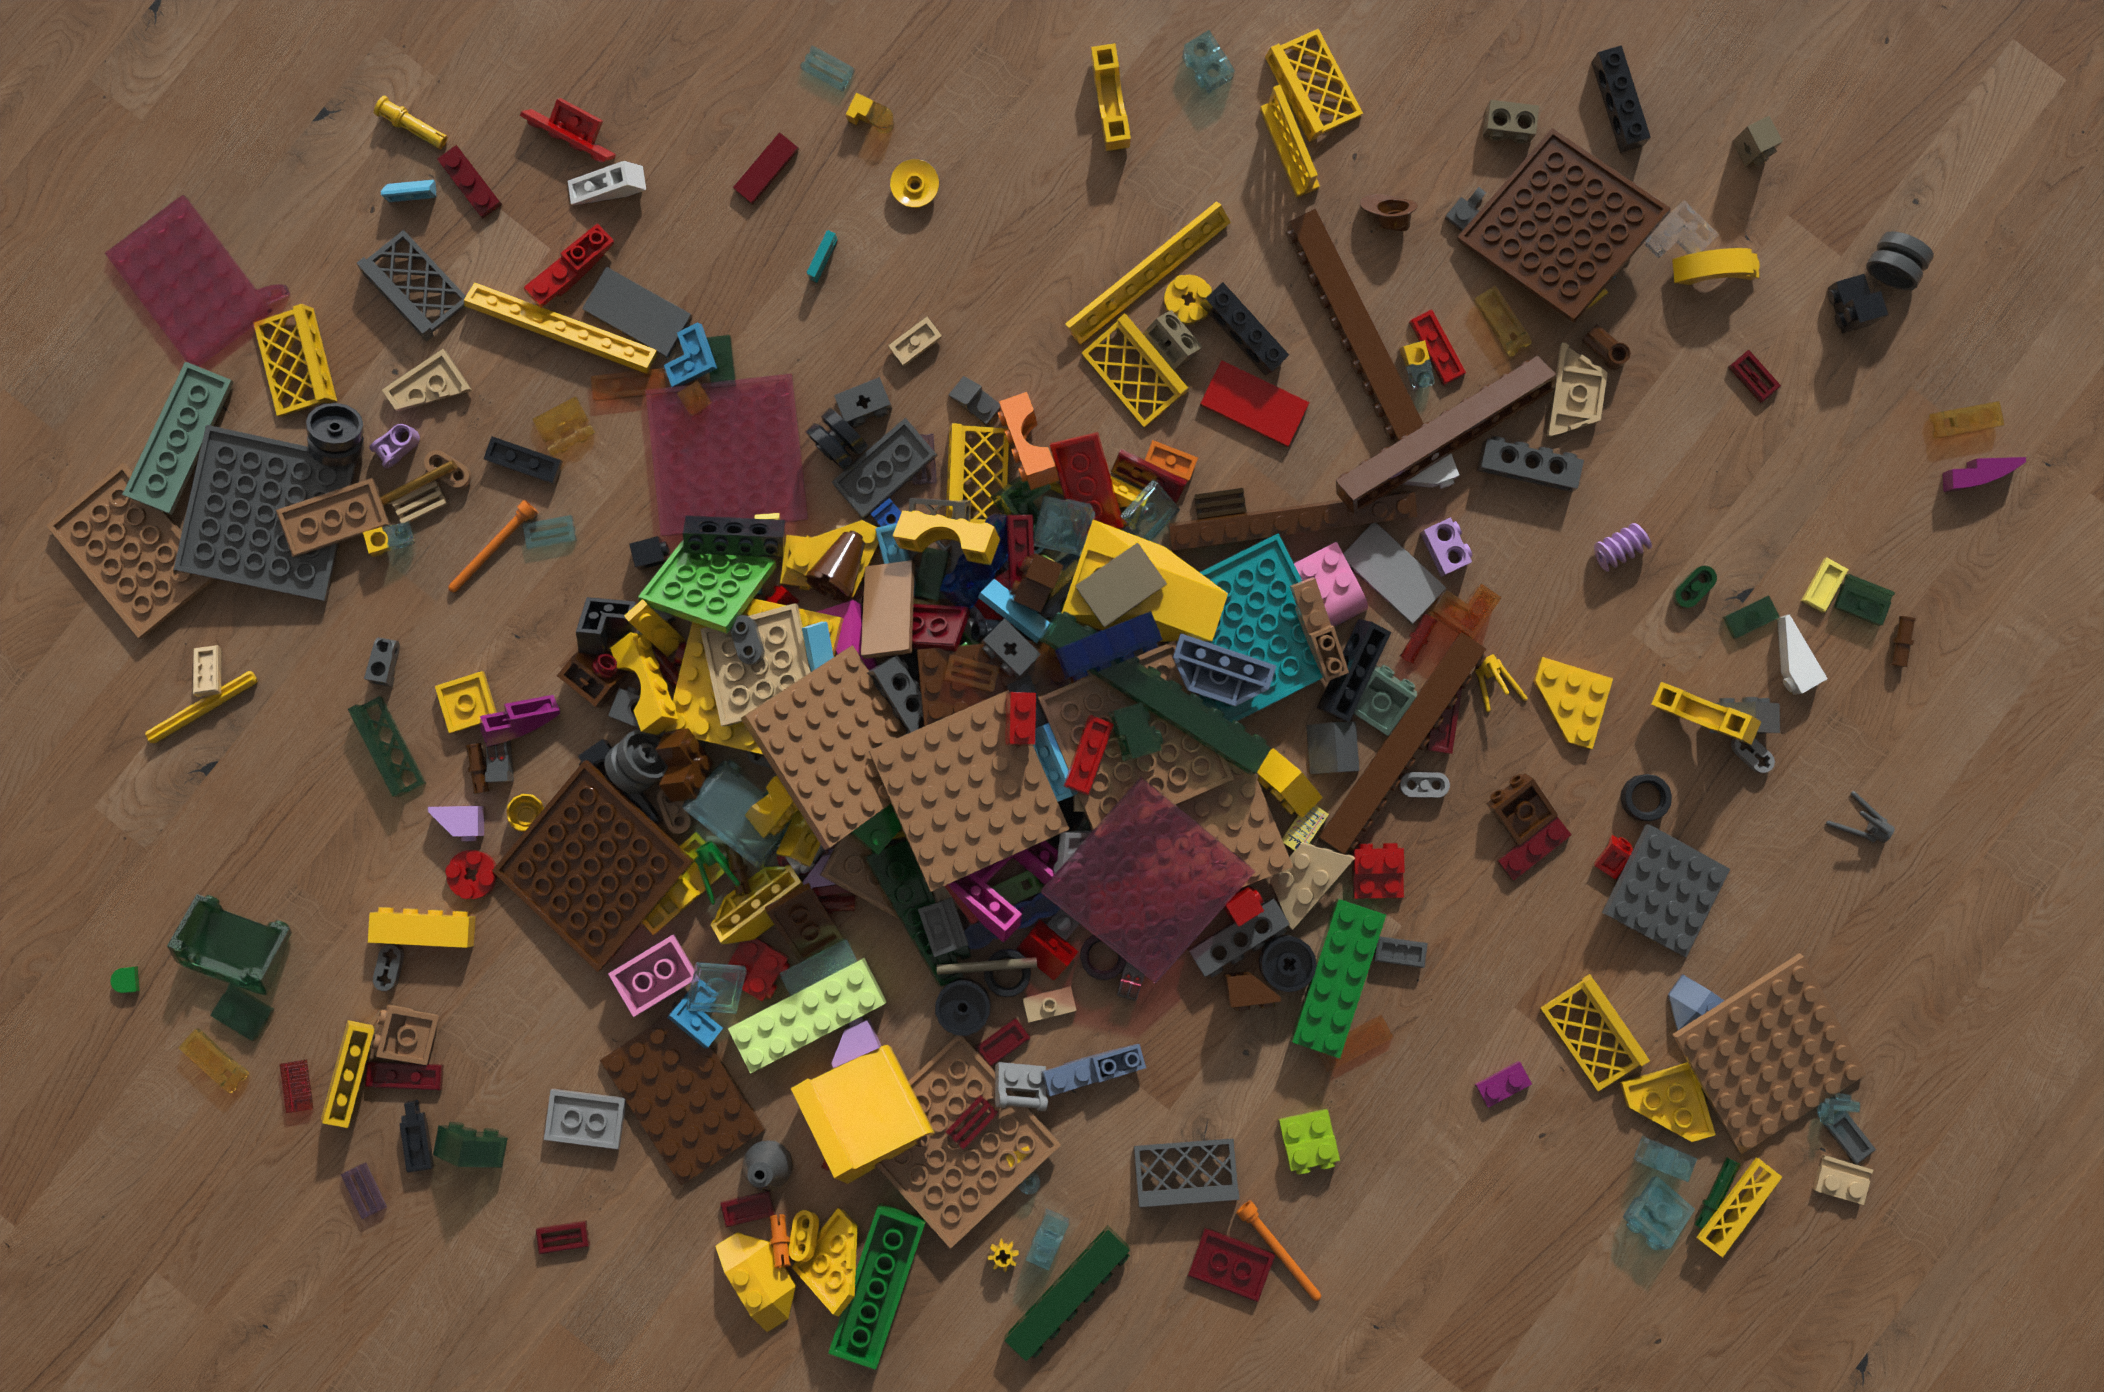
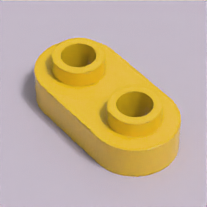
M802 1210L793 1219L788 1251L794 1261L804 1263L809 1261L814 1255L819 1228V1218L814 1212Z

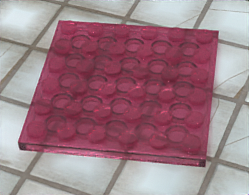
M792 373L646 390L659 524L662 537L683 534L686 516L755 519V515L780 513V520H785V523L809 520Z
M1140 776L1042 888L1041 892L1156 984L1255 873V870Z

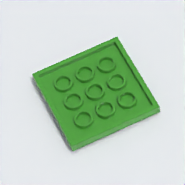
M682 540L638 596L639 602L643 599L651 608L727 634L733 627L737 616L744 612L776 568V561L763 556L684 553Z

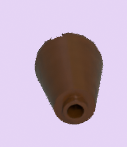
M852 530L850 532H843L807 572L805 576L807 578L806 582L824 596L830 593L835 595L833 600L849 602L865 547V542L862 540L863 536Z

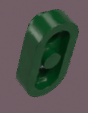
M1705 565L1695 568L1675 588L1673 592L1674 603L1680 608L1695 606L1716 584L1717 574L1715 570ZM1700 574L1705 577L1704 583H1701L1698 579ZM1683 592H1686L1688 594L1687 601L1683 600L1681 597Z

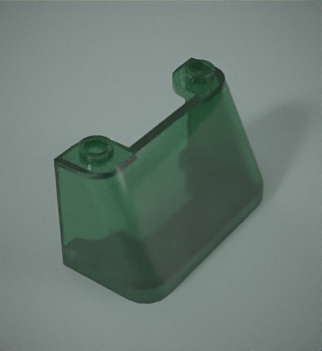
M196 894L167 945L174 960L181 966L260 995H267L272 987L292 934L289 925L276 920L275 922H269L266 926L223 910L219 904L220 901L211 895L204 897Z

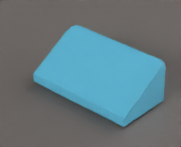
M435 180L387 184L381 190V195L388 202L437 197Z

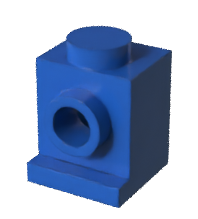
M889 498L875 509L871 516L882 527L891 525L887 522V518L891 515L896 517V521L893 524L898 523L902 512Z

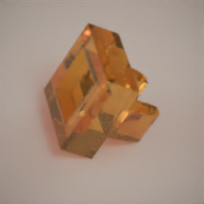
M698 380L677 393L691 416L712 403Z

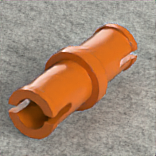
M779 1214L778 1220L777 1215L770 1216L772 1232L770 1245L773 1246L774 1268H781L782 1262L783 1268L791 1266L788 1251L790 1237H787L786 1215Z

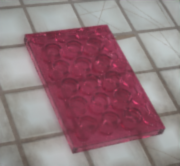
M181 195L105 252L106 256L184 359L195 366H201L254 326L253 322L262 320L273 311L185 195Z

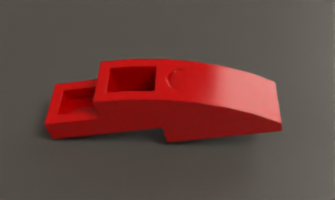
M597 223L560 253L561 257L525 285L524 291L542 308L557 295L561 297L590 271L614 244V240Z

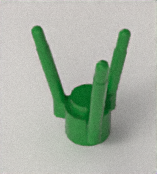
M712 840L695 850L698 856L694 858V861L698 865L710 903L714 905L715 899L703 864H707L709 867L717 862L736 886H740V882L729 869L728 859L719 851Z

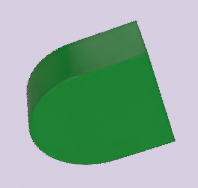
M138 966L115 970L110 979L112 988L120 993L140 991Z

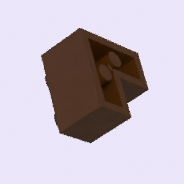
M1036 553L1031 554L1030 557H1025L1019 570L1023 572L1020 581H1014L1009 593L1013 595L1011 601L1036 612H1041L1051 589H1054L1064 565Z
M689 728L664 732L655 749L668 766L659 786L671 802L696 799L713 765V761Z

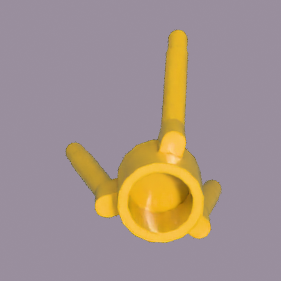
M1494 654L1486 657L1479 669L1475 670L1479 678L1487 712H1490L1491 708L1484 675L1487 679L1495 677L1504 694L1509 695V691L1500 676V673H1502L1524 701L1528 700L1522 689L1503 667L1500 659H1496Z

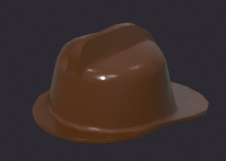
M1383 194L1368 195L1360 201V206L1363 210L1376 214L1382 228L1395 231H1407L1409 229L1411 213L1418 207L1417 203L1413 200L1400 199Z

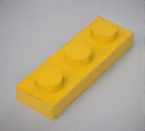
M643 599L624 615L628 622L667 657L678 648L680 642L686 641L677 630Z

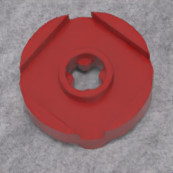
M465 850L458 853L451 859L445 869L448 886L456 895L463 899H478L486 896L493 890L496 884L497 875L492 872L496 866L495 861L487 853L478 850ZM469 868L471 870L476 869L478 872L475 875V881L466 877Z

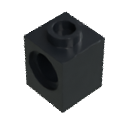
M658 536L629 543L635 568L639 570L664 564L667 561V556L670 555L667 542H663Z

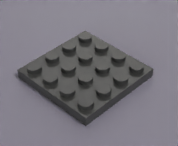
M1646 824L1602 913L1669 950L1687 957L1730 869L1652 825Z

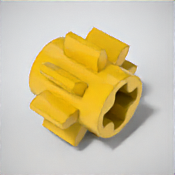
M1001 1238L998 1246L991 1244L990 1248L994 1251V1254L988 1255V1260L995 1261L993 1269L1000 1266L1003 1267L1004 1272H1007L1008 1265L1016 1266L1017 1262L1013 1257L1018 1256L1019 1251H1013V1241L1006 1244ZM1001 1250H1005V1253L1009 1254L1006 1260H1002V1257L998 1256Z

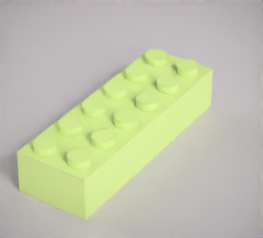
M863 958L728 1028L751 1074L884 1005L887 1001L867 961Z

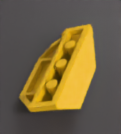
M786 865L785 867H764L748 879L750 889L752 890L751 893L744 895L743 891L742 896H736V890H733L724 897L716 917L711 923V927L720 943L729 944L754 940L774 925L765 907L803 886L801 879L791 865Z
M736 1232L717 1244L715 1247L724 1273L749 1315L766 1332L788 1320L796 1284L787 1269L783 1268V1263L781 1268H774V1252L770 1242Z

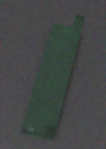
M378 696L363 705L356 704L348 708L392 797H401L426 784L382 696ZM377 704L382 711L379 721L372 720L367 712V709ZM382 726L390 728L393 733L390 743L382 741L379 736ZM393 748L402 750L404 754L401 765L393 763L391 759ZM404 770L412 771L417 782L406 787L402 780Z

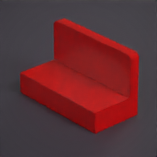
M1041 920L1017 947V951L1026 958L1036 957L1037 967L1052 980H1055L1065 970L1079 952Z

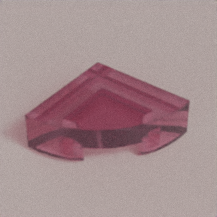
M282 284L270 285L256 290L259 298L268 304L290 294L288 287Z

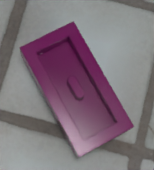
M1519 1061L1475 1084L1488 1108L1532 1085Z

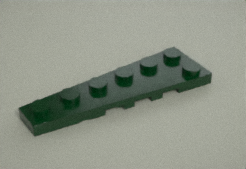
M907 839L885 847L879 855L871 853L864 856L938 986H943L962 978V973L937 975V965L958 963L954 951L936 957L933 955L918 908L933 904L935 900L932 892L928 889Z

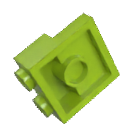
M1328 1109L1278 1119L1291 1171L1296 1170V1174H1305L1311 1172L1310 1167L1320 1165L1321 1169L1335 1167V1162L1340 1161Z

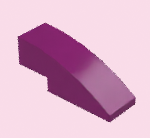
M2026 457L1976 458L1966 462L1967 469H1951L1943 472V492L1974 488L1999 479L2026 462Z
M554 695L504 704V712L480 716V729L485 744L488 747L507 742L536 730L558 716L560 709Z

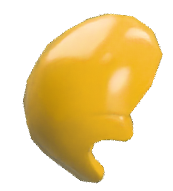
M521 794L514 797L506 809L507 819L511 827L517 831L525 832L544 809L543 803L531 794Z

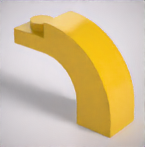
M1748 248L1702 251L1672 259L1674 283L1692 285L1718 278H1740L1747 280L1760 278V262L1757 254L1752 253V249Z

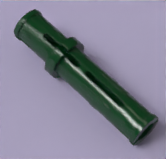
M1728 1157L1725 1158L1710 1194L1702 1202L1704 1204L1694 1225L1703 1229L1717 1211L1741 1167L1740 1163Z

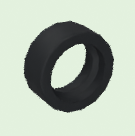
M1642 774L1634 776L1625 783L1621 791L1623 809L1636 820L1653 821L1660 819L1671 806L1672 794L1670 787L1663 779L1656 775ZM1640 784H1652L1660 792V803L1651 812H1641L1633 804L1632 793Z
M1108 932L1091 935L1085 940L1081 948L1080 960L1084 970L1090 976L1099 980L1115 978L1123 971L1127 963V951L1124 943L1119 937ZM1101 941L1113 944L1118 951L1116 965L1106 971L1094 968L1089 960V952L1092 946Z
M1003 949L992 954L988 961L1005 958L1022 959L1026 957L1019 951ZM1023 968L1019 983L1013 987L1005 988L996 983L993 971H984V979L988 988L996 995L1003 997H1013L1023 992L1028 986L1031 977V968Z

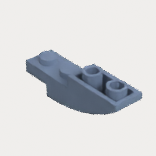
M1134 1044L1070 1061L1041 1072L1048 1096H1053L1095 1082H1103L1145 1069L1146 1065L1140 1044Z

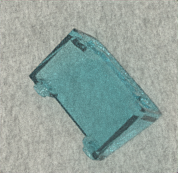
M731 759L728 762L722 760L705 779L696 799L686 800L682 808L759 869L764 868L776 854L778 845L781 843L791 820L775 836L770 833L763 838L745 817V814L752 805L764 798L766 794L742 776L739 772L741 767Z

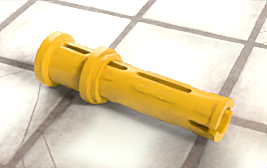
M382 96L377 101L374 107V115L377 117L382 116L392 122L394 127L407 129L439 150L445 146L448 139L447 135L413 117L404 106L399 107L389 101L387 96Z

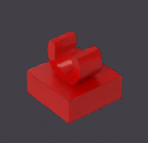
M776 585L773 587L776 592L771 597L765 596V600L768 602L786 606L794 603L797 604L799 601L782 585L780 587Z

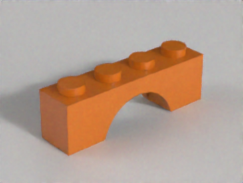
M1027 392L999 401L1002 411L998 412L1002 427L1007 425L1008 430L1004 432L1008 444H1014L1015 448L1011 449L1015 463L1020 462L1022 467L1018 468L1022 482L1028 481L1030 490L1059 481L1049 448L1033 446L1026 441L1029 432L1038 425Z

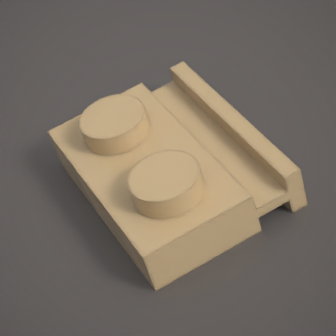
M1822 1154L1821 1164L1818 1166L1812 1189L1864 1205L1870 1184V1175L1873 1173V1170Z

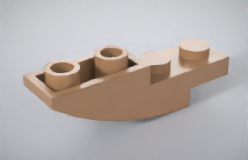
M1312 577L1291 585L1290 588L1297 606L1295 610L1324 680L1329 681L1349 673L1335 628L1330 623L1316 578Z

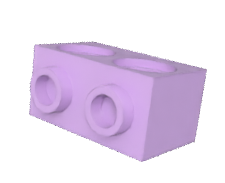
M1451 517L1420 533L1441 577L1472 562L1471 549L1468 544H1463L1460 537L1462 535L1461 529L1456 521H1452ZM1439 529H1443L1448 533L1447 541H1441L1438 538L1437 532ZM1450 551L1458 554V563L1454 564L1449 561L1448 553Z

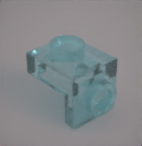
M1837 1093L1835 1098H1825V1102L1820 1103L1817 1108L1820 1122L1833 1125L1834 1110L1860 1112V1102L1852 1100L1851 1095Z

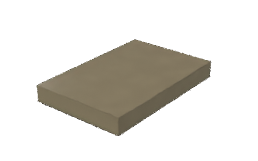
M1137 542L1075 585V587L1105 628L1166 586L1167 583Z

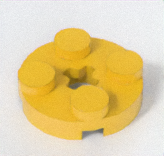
M1179 275L1166 288L1164 305L1167 312L1172 310L1184 325L1195 324V322L1203 320L1208 315L1199 303L1212 292V289L1205 280L1198 276ZM1191 294L1192 298L1195 299V303H1190L1189 306L1184 305L1185 300L1181 299L1182 296Z

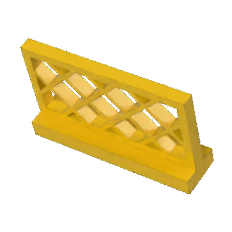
M1319 28L1285 44H1276L1270 47L1265 59L1278 84L1281 85L1284 95L1309 142L1317 139L1319 135L1362 116L1363 112ZM1316 39L1319 45L1318 52L1305 48L1308 40ZM1293 49L1300 52L1298 60L1289 59L1284 51ZM1303 53L1316 58L1313 67L1300 63ZM1319 59L1328 62L1330 66L1329 74L1316 69ZM1298 69L1311 73L1308 83L1299 80L1297 76ZM1314 75L1327 79L1324 89L1311 84ZM1330 81L1340 85V95L1327 90ZM1309 90L1322 94L1319 104L1310 101L1308 97ZM1325 96L1338 100L1335 110L1323 106ZM1341 102L1349 104L1354 113L1347 115L1339 112ZM1321 111L1333 115L1331 123L1323 126L1319 118Z
M1281 85L1274 86L1269 103L1260 106V111L1297 198L1319 189L1318 174Z
M299 304L293 306V310L253 322L277 416L282 417L322 403L329 404L337 401L314 308ZM294 317L296 326L293 331L290 332L283 328L288 318ZM271 324L276 329L271 339H268L264 335L263 327ZM281 331L290 335L284 348L276 344ZM295 339L299 340L302 345L298 356L290 352ZM274 346L282 350L276 363L270 358V352ZM287 354L296 359L290 371L282 367ZM301 362L306 364L308 369L304 379L296 375ZM279 370L288 374L282 386L277 384L275 378ZM293 378L302 382L296 394L287 390ZM307 386L313 388L315 399L306 401L301 398ZM285 393L294 397L289 407L283 409L281 400Z
M1124 313L1113 326L1088 346L1082 354L1145 428L1190 389ZM1118 328L1124 334V346L1110 345L1111 334ZM1107 339L1106 344H1101L1104 340ZM1127 339L1133 346H1127ZM1096 347L1106 348L1105 362L1094 361L1089 354ZM1110 348L1123 349L1122 363L1108 362ZM1127 349L1137 350L1140 353L1139 364L1126 363ZM1143 358L1149 365H1143ZM1099 365H1105L1104 371L1099 367ZM1108 365L1122 366L1121 380H1110L1107 376ZM1125 367L1139 368L1138 382L1124 381ZM1142 368H1152L1156 372L1155 383L1141 382ZM1159 377L1163 380L1165 384L1158 383ZM1114 383L1120 384V390L1115 386ZM1124 384L1137 385L1136 399H1128L1123 395ZM1141 385L1155 386L1154 400L1140 399ZM1158 386L1169 387L1174 395L1167 401H1157ZM1130 402H1136V409ZM1139 403H1153V413L1144 420L1139 414ZM1157 404H1163L1156 410Z
M952 423L949 427L946 500L960 501L963 500L964 496L967 500H971V505L979 512L973 519H970V522L977 524L988 523L992 526L1005 527L1009 444L1004 431L1008 430V428L963 426L962 424ZM965 432H975L981 441L971 448L965 441ZM981 433L989 434L986 437H984ZM992 434H1003V445L996 450L987 439ZM983 442L993 452L985 461L974 451ZM965 447H966L967 450L969 451L966 455H965ZM1003 448V455L1001 456L998 452ZM970 454L981 464L972 473L964 466V459ZM995 455L1002 462V469L996 475L986 465ZM981 467H984L992 476L983 486L973 476ZM1001 473H1002V481L997 477V476L1000 475ZM969 478L980 488L971 497L963 490V484ZM993 480L1001 486V493L995 499L985 489ZM981 491L991 500V503L983 510L972 500ZM1000 497H1001V506H1000V504L997 502V500H998ZM992 504L1000 510V521L990 520L984 513ZM946 506V518L950 519L953 506ZM981 515L985 520L977 518Z
M1591 974L1585 976L1581 982L1540 1007L1597 1091L1602 1090L1639 1065L1643 1066L1650 1062ZM1580 989L1587 996L1585 1006L1571 1004L1573 994ZM1566 998H1568V1002H1567V1003H1566V1002H1562L1563 1000H1565ZM1590 1001L1595 1008L1589 1007ZM1555 1005L1567 1006L1564 1020L1553 1018L1549 1009ZM1570 1007L1584 1010L1582 1023L1568 1021ZM1588 1011L1600 1014L1601 1021L1599 1027L1585 1024ZM1604 1021L1609 1027V1029L1603 1028ZM1558 1023H1563L1562 1029L1560 1028ZM1567 1024L1581 1027L1578 1040L1567 1038L1565 1035ZM1584 1028L1598 1031L1596 1044L1582 1041ZM1602 1032L1614 1034L1616 1037L1614 1048L1600 1045ZM1571 1043L1578 1044L1577 1050H1575ZM1618 1043H1620L1623 1049H1618ZM1581 1045L1595 1048L1593 1061L1580 1057ZM1599 1049L1613 1051L1610 1065L1596 1062ZM1617 1052L1627 1054L1632 1060L1625 1067L1614 1066ZM1586 1064L1592 1065L1591 1071ZM1595 1066L1609 1068L1608 1078L1600 1083L1594 1077Z

